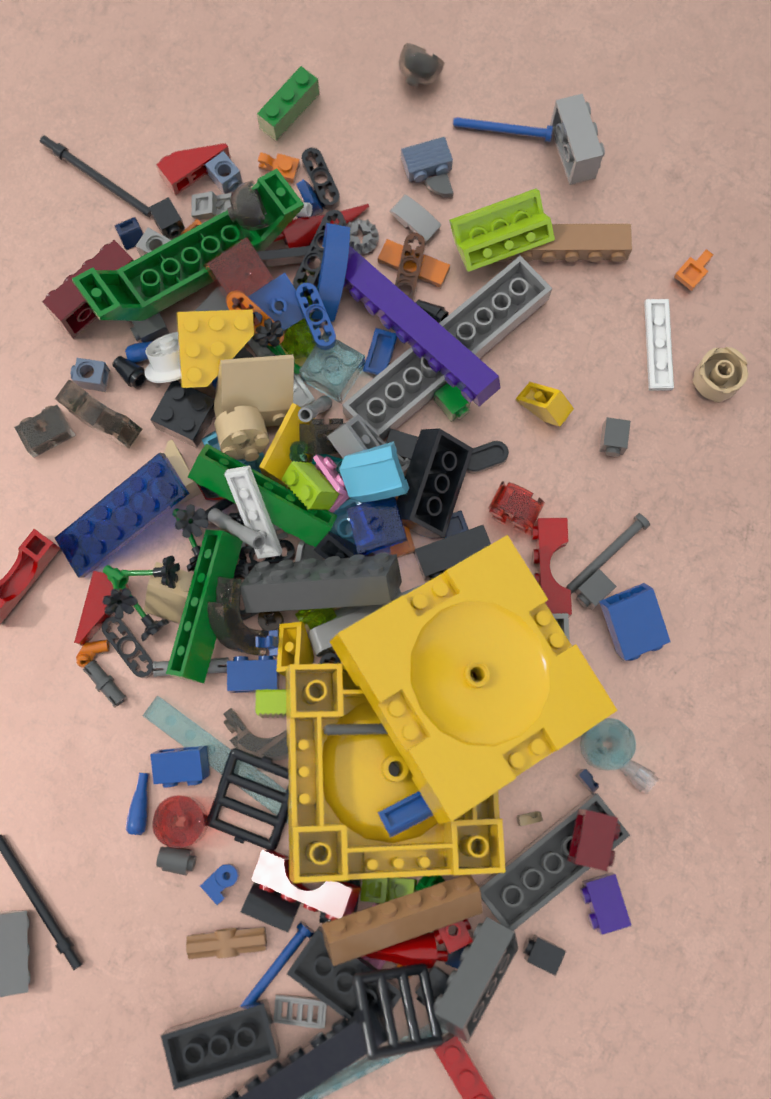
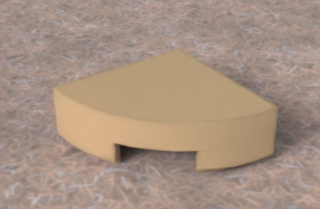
M539 811L517 815L518 817H516L518 826L543 821L542 814Z

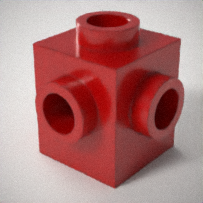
M468 919L433 931L438 944L444 943L449 954L473 942L468 930L472 929ZM451 925L456 927L454 934L448 933V928Z

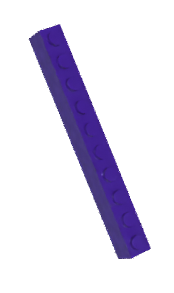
M349 245L343 288L346 287L349 290L350 295L355 301L364 303L367 311L373 316L376 314L388 330L390 328L393 329L402 343L405 344L407 342L412 346L413 352L419 358L424 357L433 371L436 373L441 372L451 387L456 386L460 389L461 394L468 402L471 403L473 401L480 407L501 388L499 375Z

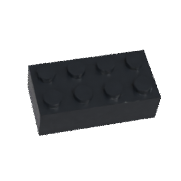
M440 428L421 429L405 476L409 490L406 494L399 495L391 519L424 537L445 538L473 448Z
M319 926L288 970L287 975L348 1020L354 1016L353 1012L358 1008L352 980L354 974L378 969L361 957L333 966L325 946L322 927ZM387 980L393 1010L401 998V993L397 983L393 980ZM376 982L364 984L368 1005L376 1001L381 1008Z
M267 998L166 1029L161 1034L174 1090L276 1059L281 1052Z

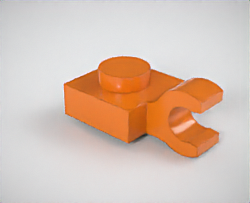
M260 153L258 168L269 171L277 168L287 182L294 184L300 159L279 153L276 159L266 153Z
M706 249L696 261L690 257L675 273L674 277L692 291L707 275L708 270L704 267L710 262L713 254Z

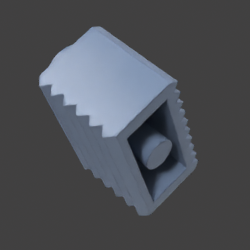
M445 136L401 149V160L409 182H422L429 176L441 175L452 170L453 158Z

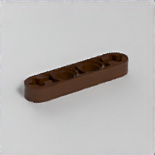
M419 233L409 234L404 241L395 282L398 288L403 284L411 286L412 291L407 296L413 301L426 245L424 237ZM414 240H418L419 245H421V247L417 246L415 250V256H419V258L406 256V254L411 255L412 247L409 243H413ZM409 261L414 262L417 265L416 270L413 273L405 272L403 269L405 263Z

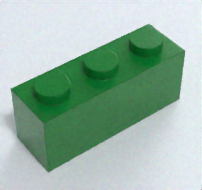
M300 66L258 111L259 128L277 141L320 94L318 78Z

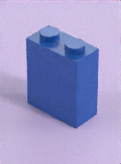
M646 583L639 584L599 601L616 653L625 661L636 660L641 654L648 651H657L663 648V645L671 642L654 589Z

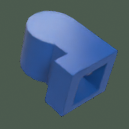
M232 864L222 865L200 887L216 905H219L227 897L222 891L227 887L235 885L239 880V870Z

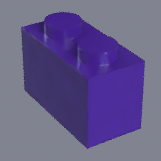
M607 873L582 881L584 888H581L580 891L584 903H589L592 913L588 914L593 930L597 929L598 933L604 935L632 926L616 874Z

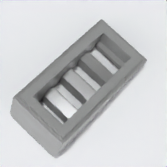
M276 994L273 1023L325 1029L327 1004L317 997ZM283 1002H288L287 1017H281ZM293 1003L298 1004L297 1018L292 1017ZM303 1004L308 1005L307 1018H302ZM313 1006H318L317 1019H312Z

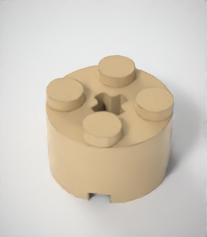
M732 347L711 349L695 369L694 386L700 394L714 402L719 403L731 398L748 378L749 371L747 370L746 358L741 352Z
M252 406L234 407L235 411L228 414L227 410L222 412L216 418L214 424L221 452L237 460L245 459L250 462L258 459L259 454L269 444L264 419L259 410Z

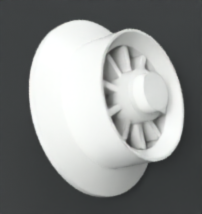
M174 332L154 340L146 348L145 352L150 364L145 369V377L150 382L166 383L175 380L181 382L178 332Z

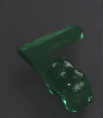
M296 441L291 444L289 454L291 461L307 462L306 453L308 445L305 441Z

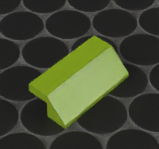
M537 188L449 220L454 242L468 272L555 240L551 218L543 211L540 191Z

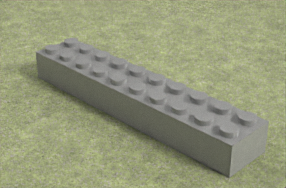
M519 256L439 324L480 359L549 300L552 288ZM410 347L342 404L343 414L348 419L359 414L380 433L379 438L384 440L388 437L390 429L396 430L434 398L435 392L446 385L447 381L441 372L436 373L433 371L428 361L424 357L419 358L413 352L412 347Z

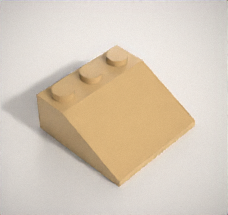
M280 355L220 360L214 402L216 418L226 410L227 414L235 411L234 407L252 406L259 410L266 427L281 426L293 403L294 356Z

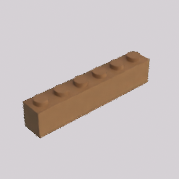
M552 224L554 241L497 262L515 260L519 256L526 262L532 260H542L544 262H553L555 260H565L567 262H576L578 260H589L590 262L612 260L613 262H622L628 260L632 251L631 224Z
M471 874L462 875L321 924L325 946L332 964L335 966L482 914L481 891Z

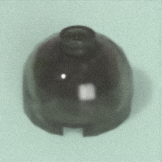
M406 43L399 58L400 72L407 78L405 82L416 88L419 84H432L441 74L445 63L434 54L430 56L425 53V49Z
M252 180L235 188L230 197L231 207L227 208L232 222L237 221L240 227L245 230L257 231L269 227L270 222L269 220L264 221V215H267L258 190H252L251 188L254 185Z

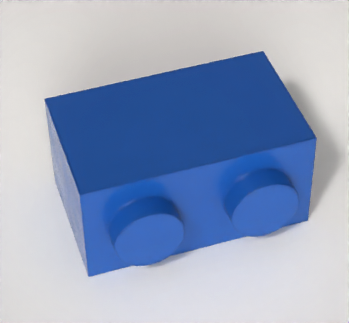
M235 656L234 661H227V691L229 693H254L256 690H278L279 673L276 672L277 660H273V656H258V660H248V656Z
M207 745L160 749L150 754L153 784H163L164 788L177 786L178 782H187V785H198L202 783V780L210 776Z

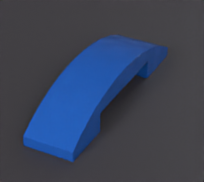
M326 223L322 245L324 252L317 291L330 321L334 322L345 281L350 227ZM313 311L310 318L321 320L323 314L320 311Z

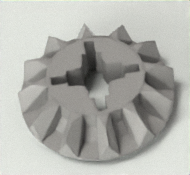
M358 218L356 221H349L347 227H350L349 245L359 254H366L372 251L379 240L376 225L370 223L368 219L365 221ZM359 229L364 234L362 243H360L358 236H356Z

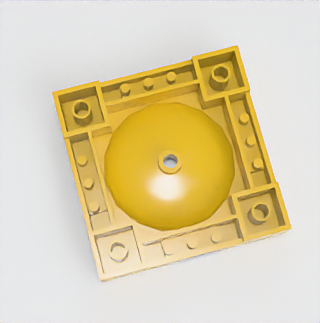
M508 535L447 569L444 573L408 594L402 595L338 632L329 641L354 684L360 686L413 774V782L439 824L452 822L515 780L518 775L618 711L577 644L572 646L545 603L548 598ZM470 671L477 675V682L471 679Z
M290 664L286 668L290 881L293 883L347 881L352 879L505 873L503 818H500L498 791L452 822L439 824L433 815L390 838L379 818L378 812L411 796L419 790L412 780L413 774L389 734H324V726L330 724H382L360 686L354 684L342 664ZM470 671L471 679L477 682V675ZM391 762H395L399 766V773L396 776H392L389 773L388 768Z

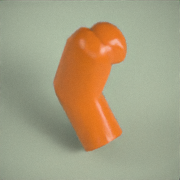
M108 639L85 643L76 656L77 665L85 668L88 663L93 661L97 653L109 652Z

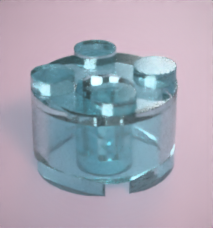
M606 718L582 734L580 740L581 753L586 762L596 769L605 771L620 769L635 754L636 739L631 729L618 719ZM606 740L612 742L613 745L608 750L607 747H603V742Z

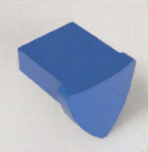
M304 179L298 182L296 185L304 202L311 203L312 205L311 216L323 212L324 210L313 187Z

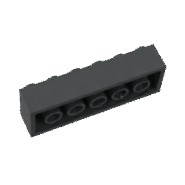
M378 553L374 556L366 557L358 554L350 558L332 556L325 560L307 558L298 562H293L292 560H283L279 563L270 564L267 561L259 562L241 583L240 590L246 613L384 605L393 601L402 579L397 554Z
M592 793L505 864V873H493L478 885L481 891V899L501 925L514 931L590 869V867L574 864L567 860L578 809L616 817L598 793ZM619 820L617 823L620 824V834L617 840L614 839L612 850L630 836Z

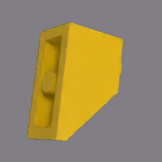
M530 381L516 398L519 404L542 421L559 427L574 410L561 390Z
M303 622L279 625L276 672L286 677V668L290 664H313L314 653Z

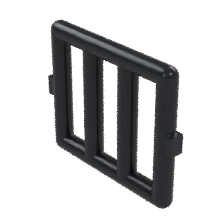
M233 748L229 753L206 823L211 828L234 836V841L242 844L247 841L264 849L275 851L288 818L289 784L286 792L283 793L234 774V770L239 760L289 780V769L273 763V759L265 755L260 758ZM230 783L282 803L278 815H272L227 797L226 793ZM222 806L274 826L270 838L267 839L218 819Z
M425 963L354 974L352 980L358 1006V1012H355L357 1024L361 1023L368 1059L377 1060L439 1047L443 1044L441 1026L434 1014V1004L438 997H434L428 967ZM419 975L432 1035L430 1037L421 1038L408 979L409 976ZM398 979L410 1041L399 1043L387 980ZM376 982L388 1041L386 1046H376L364 985L366 983Z

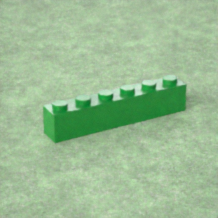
M206 444L197 456L188 478L236 504L225 477V472L228 469L244 467L246 465ZM251 468L272 524L281 528L284 532L303 540L306 544L316 547L332 529L337 515L328 510L307 509V506H304V503L299 500V497H296V494H293V491Z
M206 529L168 663L167 675L191 682L205 683L243 543L240 538L223 530Z

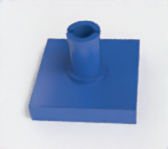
M286 273L278 276L248 296L274 321L280 320L283 331L304 318L297 301L296 289ZM253 312L258 321L261 322L262 315L258 312Z

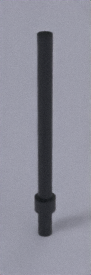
M45 135L40 138V143L50 149L54 156L60 160L64 159L146 217L151 216L147 205L68 152L67 147L61 143H55Z
M1 834L0 853L56 941L55 947L60 955L64 954L72 969L76 970L83 964L72 948L74 944L69 936L65 937Z

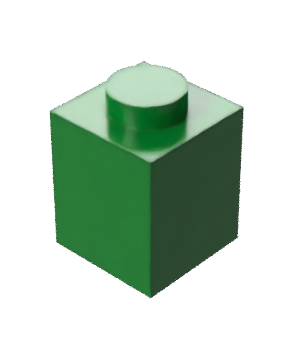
M447 383L435 392V403L451 422L456 418L461 419L469 413L471 403L463 397L461 390L456 386L451 387Z

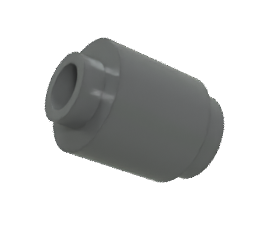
M171 845L167 847L161 846L156 866L162 868V871L187 876L189 871L193 872L196 856L193 855V850Z

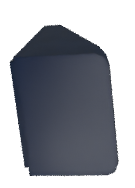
M136 217L115 225L124 248L129 250L136 247V244L143 235Z

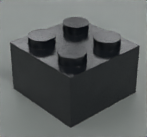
M177 380L171 381L150 420L156 429L198 448L201 439H203L215 417V399L192 387L182 388L181 382Z

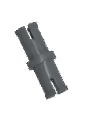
M96 660L91 661L83 668V671L95 683L96 690L102 692L114 708L125 701L127 697L113 682L114 678L111 675L108 676Z

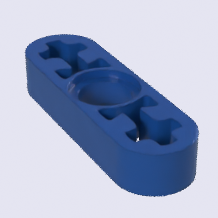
M303 283L298 286L296 297L311 335L318 348L322 350L331 349L336 343V334L317 288L311 283ZM304 291H308L311 294L313 304L310 306L307 298L303 297ZM313 311H320L323 314V318L318 322H313L310 320L309 315ZM323 327L327 336L331 335L328 342L321 339L319 328Z

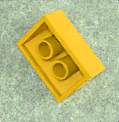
M294 403L291 404L259 466L263 475L286 488L288 486L285 485V482H282V477L292 461L309 463L312 456L310 450L314 444L317 445L323 434L320 422L315 418L309 422H303L299 419L298 412L301 407Z

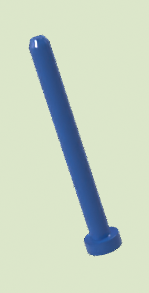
M458 117L453 119L455 127L545 138V142H551L553 129L551 125H547L546 129Z
M300 921L296 926L298 929L297 933L239 1007L256 1002L304 939L312 937L314 931L304 922Z

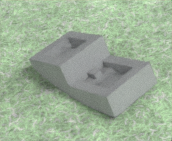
M213 191L192 195L191 216L197 219H211L237 205L241 200V195L238 192L216 195Z
M406 194L389 211L405 228L409 227L414 233L421 234L425 242L441 226L426 209Z

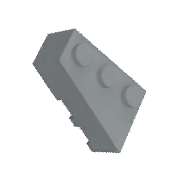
M359 414L340 425L327 436L343 459L346 455L386 444L379 438L380 433ZM397 454L402 471L404 472L409 467L411 460L408 458L404 460Z

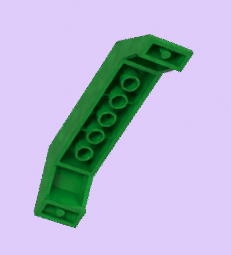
M276 168L258 178L257 183L234 207L117 270H95L92 267L72 278V282L99 320L144 321L243 266L247 253L265 251L303 209L304 203Z

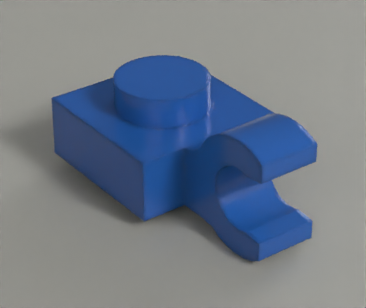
M279 630L269 631V636L256 637V648H268L269 656L277 657Z

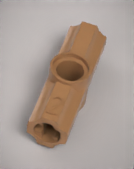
M265 927L239 930L237 928L215 930L214 933L188 935L186 941L188 959L214 956L216 958H229L240 955L239 953L267 950Z

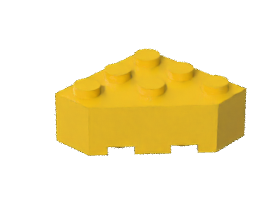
M253 309L176 313L181 387L209 386L218 376L220 360L233 359L254 335Z

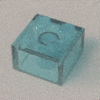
M324 332L321 339L328 342L330 335L327 336ZM337 339L335 345L328 350H322L315 346L299 370L300 377L303 382L342 403L364 368L365 355Z

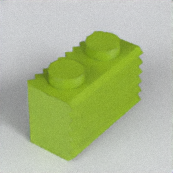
M292 461L282 477V482H285L290 491H293V494L299 497V500L304 503V506H307V509L330 510L339 496V493L311 462Z
M286 689L256 690L255 713L262 718H284L286 716Z

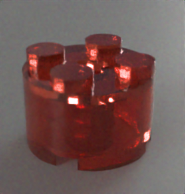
M502 481L488 509L489 513L493 515L492 519L501 524H505L507 521L514 525L513 528L526 534L528 530H532L545 502L540 497L538 501L532 498L533 493L519 485L508 482L506 486L504 481Z
M191 796L169 797L162 801L155 810L152 821L153 832L162 844L171 848H184L194 845L204 836L208 828L207 811L200 801ZM177 816L185 818L186 821L183 822L184 827L176 826V822H178Z

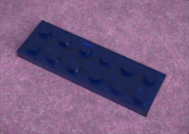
M158 453L59 533L55 540L77 577L84 578L190 493L165 453Z

